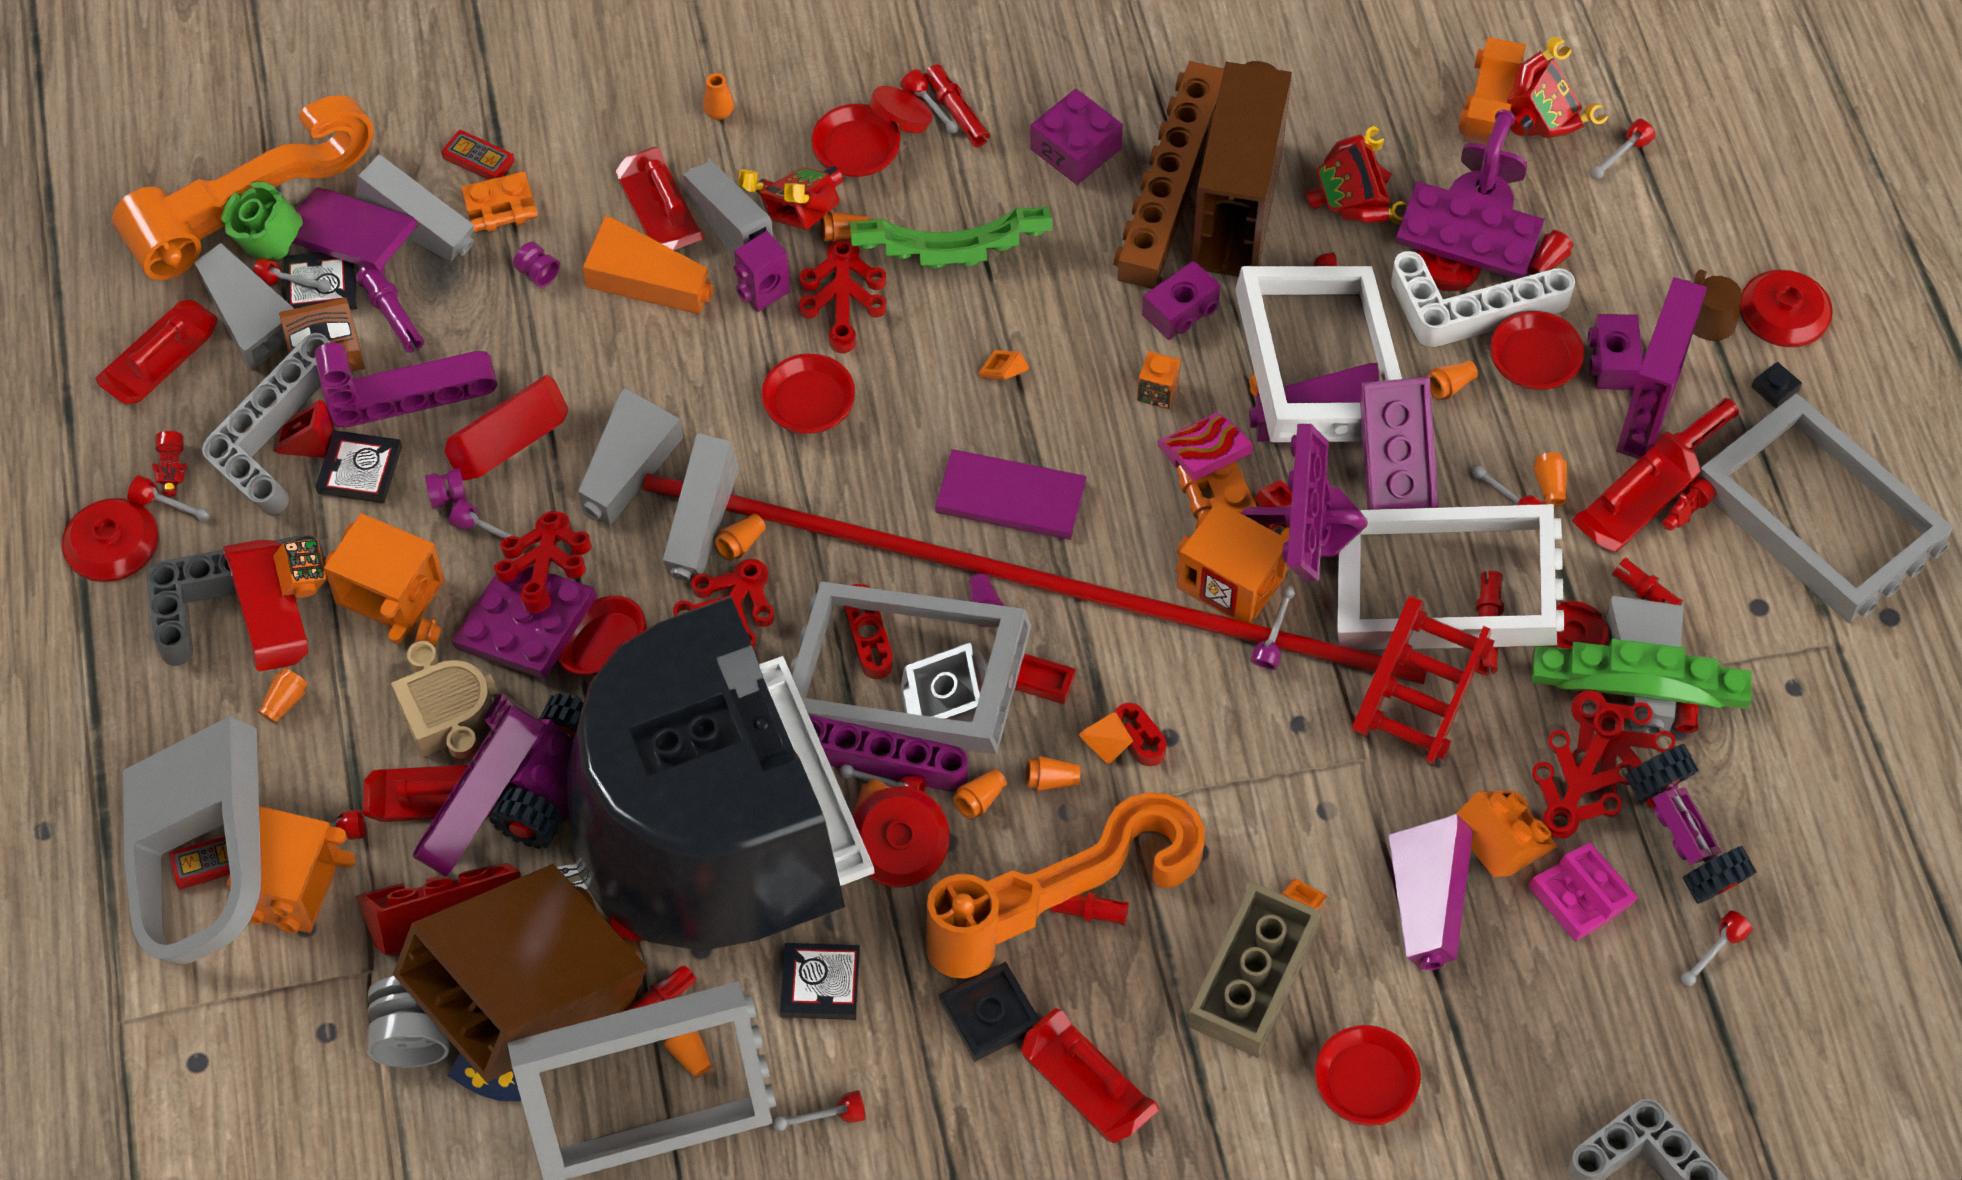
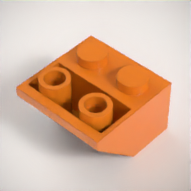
M1513 790L1478 791L1456 813L1472 827L1471 850L1492 877L1512 876L1557 847L1550 837L1551 831L1532 815L1528 810L1529 804L1526 799Z

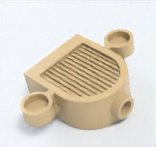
M418 641L412 644L407 651L410 667L416 673L391 683L396 701L422 757L448 747L452 756L459 759L469 758L476 752L478 747L475 735L487 724L485 716L492 704L491 697L498 694L495 682L491 674L484 676L477 667L468 662L449 660L438 663L435 647L427 641Z

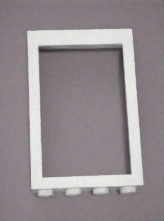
M1242 266L1235 291L1270 442H1291L1292 436L1297 435V424H1312L1329 442L1363 441L1360 403H1287L1262 295L1360 294L1382 381L1402 379L1372 266Z
M1554 504L1360 510L1368 520L1367 527L1339 552V645L1357 650L1386 649L1398 619L1360 620L1361 535L1540 530L1542 615L1443 617L1432 619L1476 637H1479L1483 626L1491 629L1490 639L1495 640L1493 647L1557 645V632L1564 631V610H1556V601L1563 600V579H1556L1555 570H1563L1562 548H1555V539H1562L1561 518H1554ZM1420 630L1419 633L1413 631L1408 644L1413 646L1412 649L1464 648L1423 630Z

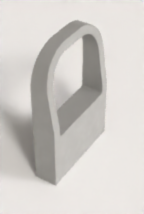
M231 716L123 770L124 865L133 932L137 942L146 953L176 965L191 963L230 944L247 926L260 896L261 849L257 728ZM224 824L231 878L227 903L220 916L209 927L176 943L168 944L164 937L162 926L161 857L164 853Z

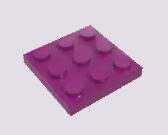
M528 567L517 574L514 580L506 583L499 582L496 575H494L452 639V643L458 650L545 679L598 595L594 587L548 573L545 586H547L551 597V605L542 612L529 613L524 610L520 593L522 587L531 581L534 568Z

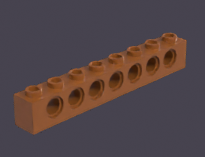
M1189 61L1185 73L1180 72L1175 87V91H1178L1176 97L1171 96L1167 108L1169 119L1168 122L1162 121L1158 134V140H1161L1160 145H1154L1149 161L1152 167L1150 171H1144L1140 187L1143 190L1142 196L1136 195L1132 207L1134 218L1132 222H1126L1123 232L1124 247L1118 246L1115 253L1113 265L1118 267V281L1151 289L1158 286L1210 134L1224 71L1223 68Z

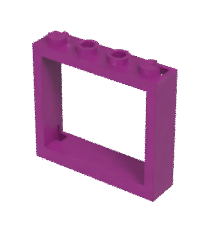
M1673 277L1637 377L1616 452L1640 459L1656 443L1686 358L1707 287Z

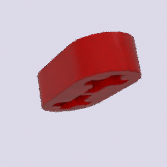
M1124 703L1118 706L1114 713H1117L1122 723L1123 717H1127L1129 720L1136 718V730L1130 723L1123 724L1133 739V742L1127 749L1142 765L1155 766L1160 764L1166 756L1167 748L1166 739L1162 732L1139 705ZM1143 739L1149 746L1157 745L1156 752L1153 753L1150 749L1143 751Z

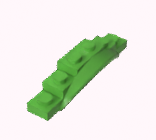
M1049 206L1015 208L1003 217L988 224L954 232L916 231L895 225L883 218L850 222L852 246L870 249L877 247L878 244L885 243L886 256L904 259L919 253L920 266L927 265L928 268L933 269L943 268L947 264L960 263L963 266L977 265L980 261H987L986 248H992L996 251L1009 250L1012 246H1020L1019 233L1037 236L1043 234L1044 231L1052 230V217Z
M1612 639L1610 646L1573 642L1571 649L1550 646H1534L1531 683L1553 685L1563 690H1592L1599 693L1659 699L1712 708L1728 706L1748 709L1751 704L1752 671L1718 667V659L1685 655V647Z

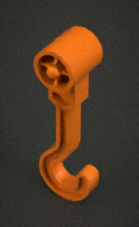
M345 95L327 96L312 102L301 110L299 120L313 138H323L337 131L332 138L324 143L317 145L302 143L281 145L263 153L217 180L205 181L198 179L171 195H168L164 189L155 186L143 187L131 192L115 207L112 215L113 227L149 278L168 280L183 274L199 258L202 249L200 240L225 226V223L221 220V215L225 204L235 192L241 195L246 190L253 188L250 184L254 182H266L277 187L293 178L317 179L332 177L346 171L357 163L369 149L374 137L373 123L357 101Z
M1153 792L1130 796L1114 808L1097 844L1032 874H1022L1011 870L989 881L968 874H956L943 878L933 886L928 894L925 952L929 963L938 972L952 978L965 979L981 974L990 967L995 959L997 944L1035 928L1038 916L1046 909L1098 887L1117 875L1127 859L1131 842L1140 833L1148 831L1159 832L1166 835L1172 842V845L1161 850L1154 857L1152 874L1154 883L1162 888H1172L1181 884L1194 875L1202 861L1205 827L1199 814L1187 802L1169 794Z

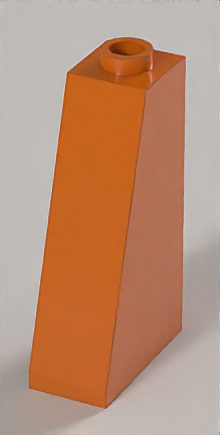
M609 216L604 217L583 265L587 288L700 314L704 303H709L713 294L714 285L710 283L708 268Z

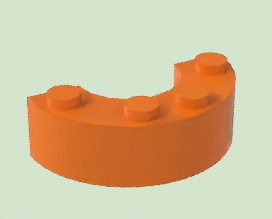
M1487 37L1485 49H1478L1474 68H1478L1480 71L1475 94H1468L1458 127L1460 128L1459 133L1464 134V142L1479 143L1487 146L1496 121L1495 114L1499 110L1512 112L1511 104L1507 103V97L1513 89L1516 70L1523 62L1526 44Z

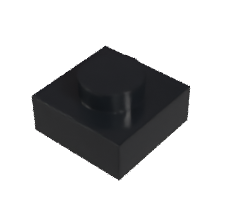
M1777 361L1756 377L1751 387L1773 407L1778 408L1800 391L1802 382Z

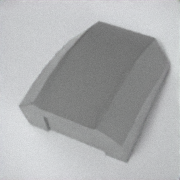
M970 642L905 666L901 683L905 713L972 722L987 671V664L982 653Z

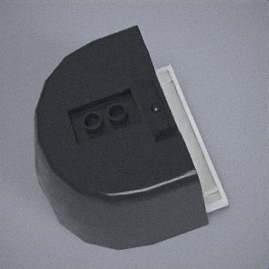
M731 596L663 620L621 644L589 683L567 770V803L572 845L579 876L608 918H613L621 926L647 942L705 951L757 941L844 908L845 903L841 886L875 873L871 859L784 657L781 656L758 664L752 644Z

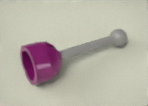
M462 499L455 504L451 511L449 524L458 529L468 530L476 525L503 539L513 536L480 520L476 507Z
M1290 585L1284 586L1281 590L1283 598L1269 639L1258 643L1252 652L1250 661L1259 667L1269 670H1277L1281 651L1275 641L1289 599H1292L1295 595V589Z

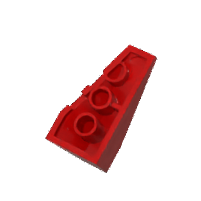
M504 863L463 871L458 875L459 880L453 881L451 878L439 879V876L427 878L423 887L405 889V884L401 883L356 895V899L375 947L385 955L389 954V956L396 957L400 956L412 923L521 877L520 871L511 864Z

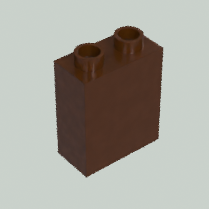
M1251 61L1245 64L1225 62L1197 188L1191 262L1195 261L1206 272L1239 277L1242 266L1260 265L1282 159L1292 72L1277 70L1266 62Z
M553 863L412 923L393 976L487 1083L513 1070L507 1042L624 1012L630 1007L648 967L643 962L642 954L636 944L626 937H620L597 912L590 894L584 888L574 886Z

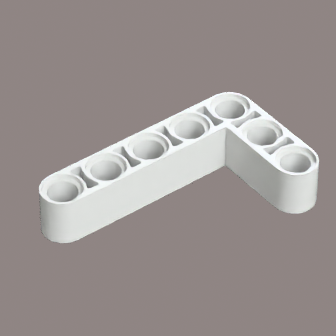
M1405 251L1396 256L1391 278V286L1417 340L1427 347H1437L1495 331L1505 319L1520 312L1542 311L1551 314L1562 312L1570 305L1575 285V279L1571 272L1558 268L1443 299L1423 258L1412 251Z

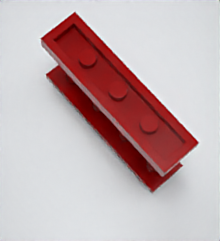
M1409 595L1351 729L1354 733L1366 738L1370 730L1374 732L1381 730L1429 751L1426 758L1427 764L1435 766L1437 759L1443 761L1448 753L1452 742L1447 739L1448 733L1480 659H1488L1495 640L1490 639L1491 629L1483 626L1479 637H1476L1427 617V612L1422 611L1424 608L1423 601ZM1420 630H1423L1471 650L1472 654L1465 670L1463 671L1413 650V646L1408 644L1413 631L1419 633ZM1408 663L1458 684L1450 704L1398 683L1399 679L1394 677L1398 665L1405 666ZM1393 696L1444 717L1436 737L1383 716L1384 712L1379 709L1384 698L1391 699Z

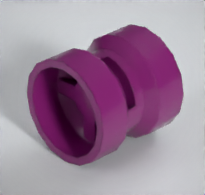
M528 242L517 251L513 259V267L522 274H528L529 280L536 286L545 287L557 276L560 262L550 254L545 255L544 249L537 243Z
M460 468L449 470L445 475L439 476L436 473L425 475L432 509L443 507L447 502L453 501L457 503L460 499L467 502ZM446 479L448 481L451 497H448L447 489L445 485Z

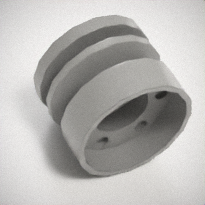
M394 976L379 980L370 986L368 991V1003L370 1005L367 1016L371 1023L367 1029V1054L371 1060L391 1067L413 1068L431 1065L447 1057L449 1039Z

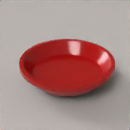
M847 104L830 110L818 120L813 129L811 141L815 157L826 169L834 166L841 172L842 176L863 177L875 174L892 163L899 152L901 137L897 123L891 121L890 124L885 123L874 114L870 105Z
M1771 270L1757 275L1747 283L1742 292L1740 313L1749 330L1760 339L1777 346L1800 347L1815 342L1824 335L1832 320L1833 309L1827 292L1812 278L1791 270Z
M1525 311L1508 317L1496 328L1490 345L1492 361L1497 370L1510 382L1532 390H1549L1568 383L1577 375L1584 359V345L1576 329L1563 318L1542 311Z
M799 354L779 362L767 374L762 386L763 406L772 421L788 431L801 434L819 433L835 427L848 416L855 401V384L849 371L835 359L820 354Z
M123 498L104 499L84 507L73 516L63 533L62 551L68 565L78 575L98 582L117 581L135 574L150 561L157 549L159 531L153 515L144 506Z
M605 596L595 599L558 657V662L567 672L580 677L596 676L618 646L646 630L647 622L643 610L635 601L623 596Z
M903 786L879 790L866 798L853 816V820L874 867L875 873L868 875V877L877 883L896 888L917 885L930 878L940 868L946 858L950 844L948 821L941 807L922 791Z
M1358 1025L1339 1031L1323 1045L1315 1065V1082L1320 1097L1336 1115L1354 1124L1376 1126L1392 1122L1409 1110L1419 1092L1421 1072L1415 1053L1397 1034L1378 1026Z

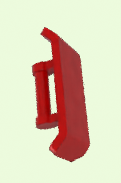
M652 147L624 157L615 172L646 236L672 250L705 239L702 230L698 228L664 162L661 150L657 147Z
M194 300L179 301L95 377L98 386L124 404L142 401L211 337L218 321L217 316Z
M546 374L447 438L444 452L452 468H460L463 481L483 476L564 422L568 414V406L556 381Z
M1666 432L1661 434L1648 452L1588 508L1577 513L1572 522L1597 545L1612 552L1620 550L1695 480L1701 471L1696 454L1672 433Z
M255 540L223 547V554L228 561L251 644L254 666L260 672L296 665L308 654L307 638L295 595L282 596L273 557L280 548V544L274 540Z
M468 765L373 770L364 779L363 815L380 822L433 820ZM496 803L494 804V806H493L492 809L490 810V812H489V814L487 815V817L490 816V814H491L493 808L495 807Z
M1054 1008L1026 1032L1021 1048L1025 1059L1106 1140L1115 1143L1131 1136L1159 1111L1156 1102L1140 1092L1071 1024L1064 1011Z

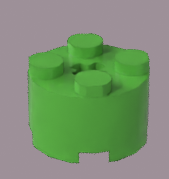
M266 182L251 183L250 185L253 188L246 190L241 195L235 192L225 204L221 215V220L225 223V232L247 255L255 259L273 258L279 260L287 255L289 246L296 238L299 228L303 224L302 217L274 186Z

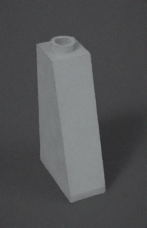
M379 154L359 174L355 199L414 217L418 226L409 235L408 238L449 262H452L458 254L461 256L465 255L473 245L472 234L474 225L382 155Z
M712 160L701 166H695L689 172L683 174L686 196L734 258V250L762 233L768 231L773 237L772 221L768 214Z
M221 243L212 250L205 252L195 261L205 290L246 366L250 370H253L287 344L279 312L294 309L288 302Z
M624 388L618 397L578 491L583 513L594 521L600 520L610 526L643 487L646 474H654L683 439L681 420Z
M700 433L696 435L663 557L667 572L677 580L688 582L694 576L704 574L714 540L740 469L731 441Z
M1612 595L1606 613V622L1610 629V639L1680 647L1684 606ZM1624 695L1626 705L1633 706L1638 702H1644L1651 707L1653 712L1652 721L1645 726H1639L1633 720H1630L1632 730L1643 731L1649 734H1656L1659 731L1670 732L1675 718L1676 702ZM1639 708L1635 712V718L1638 720H1644L1648 716V710L1645 708Z

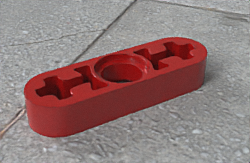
M853 584V585H851V586H859V587L870 588L869 586H867V585H865V584ZM844 605V612L863 673L872 679L887 677L893 669V654L880 611L864 609L865 613L859 615L858 608ZM864 625H873L878 629V632L873 637L865 638L859 635L858 630ZM876 647L878 657L882 661L880 666H876L874 661H872L871 649Z

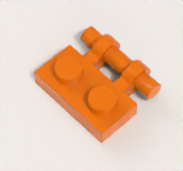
M525 171L461 186L469 219H472L470 221L474 225L473 233L487 230V233L497 231L496 227L515 223L516 226L526 224L525 220L538 217Z
M1236 461L1194 482L1181 465L1176 469L1180 477L1178 481L1183 493H1187L1191 502L1189 507L1195 518L1199 519L1205 510L1210 511L1217 501L1239 513H1242V510L1246 507H1257ZM1207 488L1212 498H1204L1201 490Z

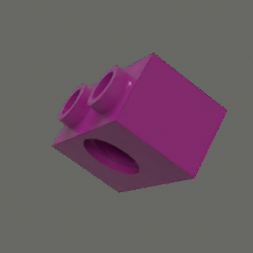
M768 231L734 250L736 265L733 269L738 281L736 291L744 303L749 302L759 312L790 293L787 252Z
M1192 261L1143 295L1142 316L1167 340H1170L1178 333L1183 334L1187 332L1194 322L1203 316L1211 315L1218 308L1221 285L1195 261Z
M1597 314L1594 327H1589L1587 337L1588 347L1594 350V355H1591L1590 375L1596 376L1597 389L1634 390L1643 363L1639 317L1633 314Z

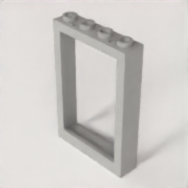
M1797 393L1702 466L1698 477L1709 481L1716 491V497L1711 502L1849 624L1860 615L1862 617L1868 616L1876 608L1881 597L1884 595L1887 598L1891 597L1901 587L1903 579L1908 575L1914 578L1925 567V561L1931 556L1935 559L1940 557L1950 545V542L1947 540L1953 529L1952 525ZM1793 425L1799 427L1922 533L1918 539L1858 588H1855L1729 477Z
M820 582L817 594H813L810 601L811 615L808 625H804L801 630V648L798 657L793 658L790 670L808 715L957 746L962 750L997 755L1032 626L1025 609ZM846 605L858 609L997 627L998 631L973 721L965 722L807 699L806 696L833 606L844 607Z
M739 981L507 1042L513 1072L543 1180H566L773 1124L769 1108L775 1107L776 1102L771 1084L764 1085L763 1082L764 1078L770 1077L765 1055L758 1056L756 1050L763 1048V1043L758 1025L751 1026L750 1019L757 1018L752 996L743 995ZM734 1022L750 1093L749 1098L571 1146L559 1147L540 1072Z

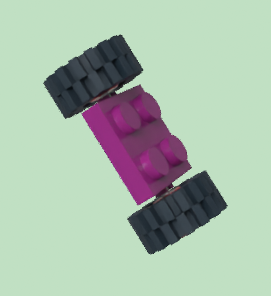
M556 693L555 696L553 694L550 696L539 718L543 722L542 730L510 779V782L517 787L516 790L512 787L507 788V790L504 789L490 814V822L495 824L494 828L502 830V834L506 837H513V841L517 843L521 841L528 847L532 844L537 849L541 847L544 849L548 848L561 822H565L569 814L567 770L584 704L581 701V697L575 696V698H572L567 693H564V695Z
M1680 744L1640 764V766L1628 772L1625 777L1639 802L1646 801L1649 798L1653 799L1657 806L1654 808L1656 817L1664 827L1668 826L1675 838L1673 846L1682 860L1687 859L1690 865L1702 861L1706 863L1682 877L1694 900L1699 904L1734 888L1739 883L1756 874L1757 871L1743 846L1734 848L1719 857L1717 856L1722 851L1687 789L1685 787H1678V783L1687 780L1699 771L1685 744Z

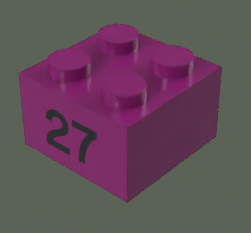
M1075 88L1030 125V150L1074 184L1078 185L1122 149L1123 123Z

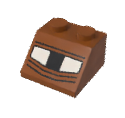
M347 298L279 312L289 353L306 336L320 333L331 343H339L344 346L352 373L365 369L358 334Z

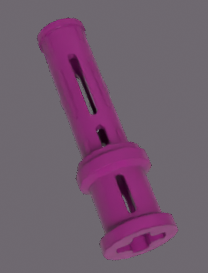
M362 267L356 275V281L367 290L371 305L382 311L406 352H415L411 345L412 342L416 349L419 350L424 345V339L420 336L398 301L397 288L394 284L389 283L384 276L385 269L382 267L378 272Z

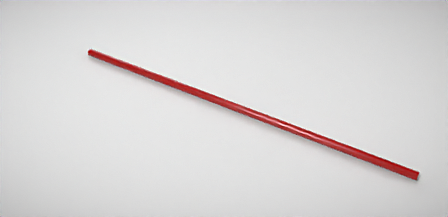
M647 473L643 482V490L679 499L684 482ZM734 494L730 495L726 511L746 516L757 514L763 520L1255 643L1268 640L1272 628ZM1280 630L1275 641L1280 649L1371 672H1376L1382 658L1381 655ZM1408 663L1405 666L1399 664L1394 677L1424 685L1427 671Z

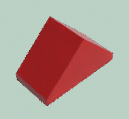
M318 400L292 415L279 429L273 451L285 455L325 458L334 431L326 403Z

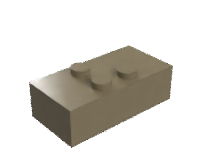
M1251 882L1189 1011L1188 1027L1258 1058L1320 925L1321 911Z

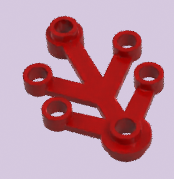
M843 239L829 245L826 252L827 259L816 268H806L799 274L800 287L805 291H813L819 287L820 281L836 269V278L814 296L806 295L799 300V313L804 318H814L818 315L819 309L836 296V324L829 331L830 347L838 353H848L856 346V332L849 325L850 296L866 308L868 315L878 318L886 313L885 298L879 294L871 295L850 278V270L864 278L867 286L872 290H880L885 287L886 272L882 268H871L859 258V247L852 246L850 240ZM873 277H880V278H881L880 280H877V281L872 280ZM806 278H813V279H814L813 281H810V282L805 281ZM873 304L881 305L879 308L871 307ZM806 305L814 306L811 309L804 308Z
M549 511L536 521L534 530L521 538L516 536L507 537L500 543L503 556L506 559L494 565L495 575L499 582H510L517 577V574L535 564L531 581L522 587L520 593L524 610L529 613L542 612L551 605V597L547 586H545L551 561L562 568L569 578H578L586 572L584 559L580 555L589 552L592 548L589 534L572 531L569 528V517L565 513ZM541 540L539 546L521 556L525 549ZM556 542H565L570 546L572 553L576 555L569 556L556 546Z
M746 559L740 562L732 573L713 578L707 574H698L691 581L692 591L696 597L706 598L714 591L734 588L728 596L694 605L689 601H679L673 607V614L677 616L682 610L691 611L731 596L747 635L751 640L753 650H755L757 645L756 637L748 628L741 603L749 593L754 605L752 611L754 623L760 627H767L774 622V609L767 603L763 587L769 579L768 568L757 559ZM749 572H755V573H756L754 576H747V575H745V574H747V573H749ZM698 584H708L704 589L697 588ZM761 612L769 613V615L765 618H761L758 616V614Z
M1592 690L1579 693L1571 705L1572 715L1580 724L1577 749L1572 753L1577 768L1580 766L1576 762L1577 756L1582 752L1586 753L1593 740L1595 730L1594 718L1598 711L1607 707L1615 708L1622 714L1624 719L1633 720L1635 724L1645 726L1653 718L1651 707L1644 702H1638L1633 706L1607 703L1602 694ZM1587 702L1595 703V712L1592 714L1584 713V704ZM1639 708L1647 709V718L1644 720L1636 719V710ZM1609 720L1602 723V728L1606 731L1615 729ZM1622 731L1617 738L1609 740L1602 755L1600 773L1616 768L1618 756L1622 761H1631L1638 767L1643 762L1631 747L1655 749L1657 752L1662 753L1676 746L1675 737L1669 731H1659L1656 734ZM1667 736L1672 740L1671 745L1666 749L1660 748L1657 744L1659 738ZM1617 784L1613 785V788L1609 793L1616 794ZM1599 790L1595 791L1599 797L1607 794L1601 793ZM1652 798L1646 800L1647 805L1652 809L1657 807Z
M1611 707L1603 708L1595 715L1594 729L1596 734L1579 768H1577L1570 750L1569 734L1563 730H1555L1549 735L1548 747L1557 755L1568 785V790L1561 801L1553 782V766L1544 761L1534 765L1532 778L1536 784L1540 785L1548 806L1543 813L1542 822L1551 831V837L1556 839L1569 838L1576 833L1580 822L1602 815L1615 817L1621 812L1622 800L1614 793L1603 795L1598 802L1577 807L1583 794L1617 783L1630 785L1627 779L1623 778L1619 772L1623 768H1630L1632 770L1637 767L1631 761H1623L1616 768L1592 775L1609 740L1617 738L1623 731L1624 718L1617 709ZM1610 720L1615 723L1616 727L1612 731H1606L1602 728V723ZM1555 737H1563L1566 740V744L1563 747H1556L1553 745L1552 740ZM1541 768H1545L1550 772V776L1546 779H1540L1537 777L1536 772ZM1607 800H1614L1618 807L1613 811L1605 809L1603 804ZM1558 816H1564L1568 823L1564 827H1558L1554 824V819Z

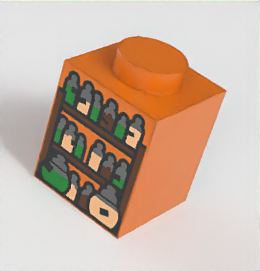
M1148 351L1138 379L1137 401L1170 409L1179 385L1181 359Z
M317 539L283 543L273 556L282 596L295 594L297 598L310 597L317 593L327 579Z

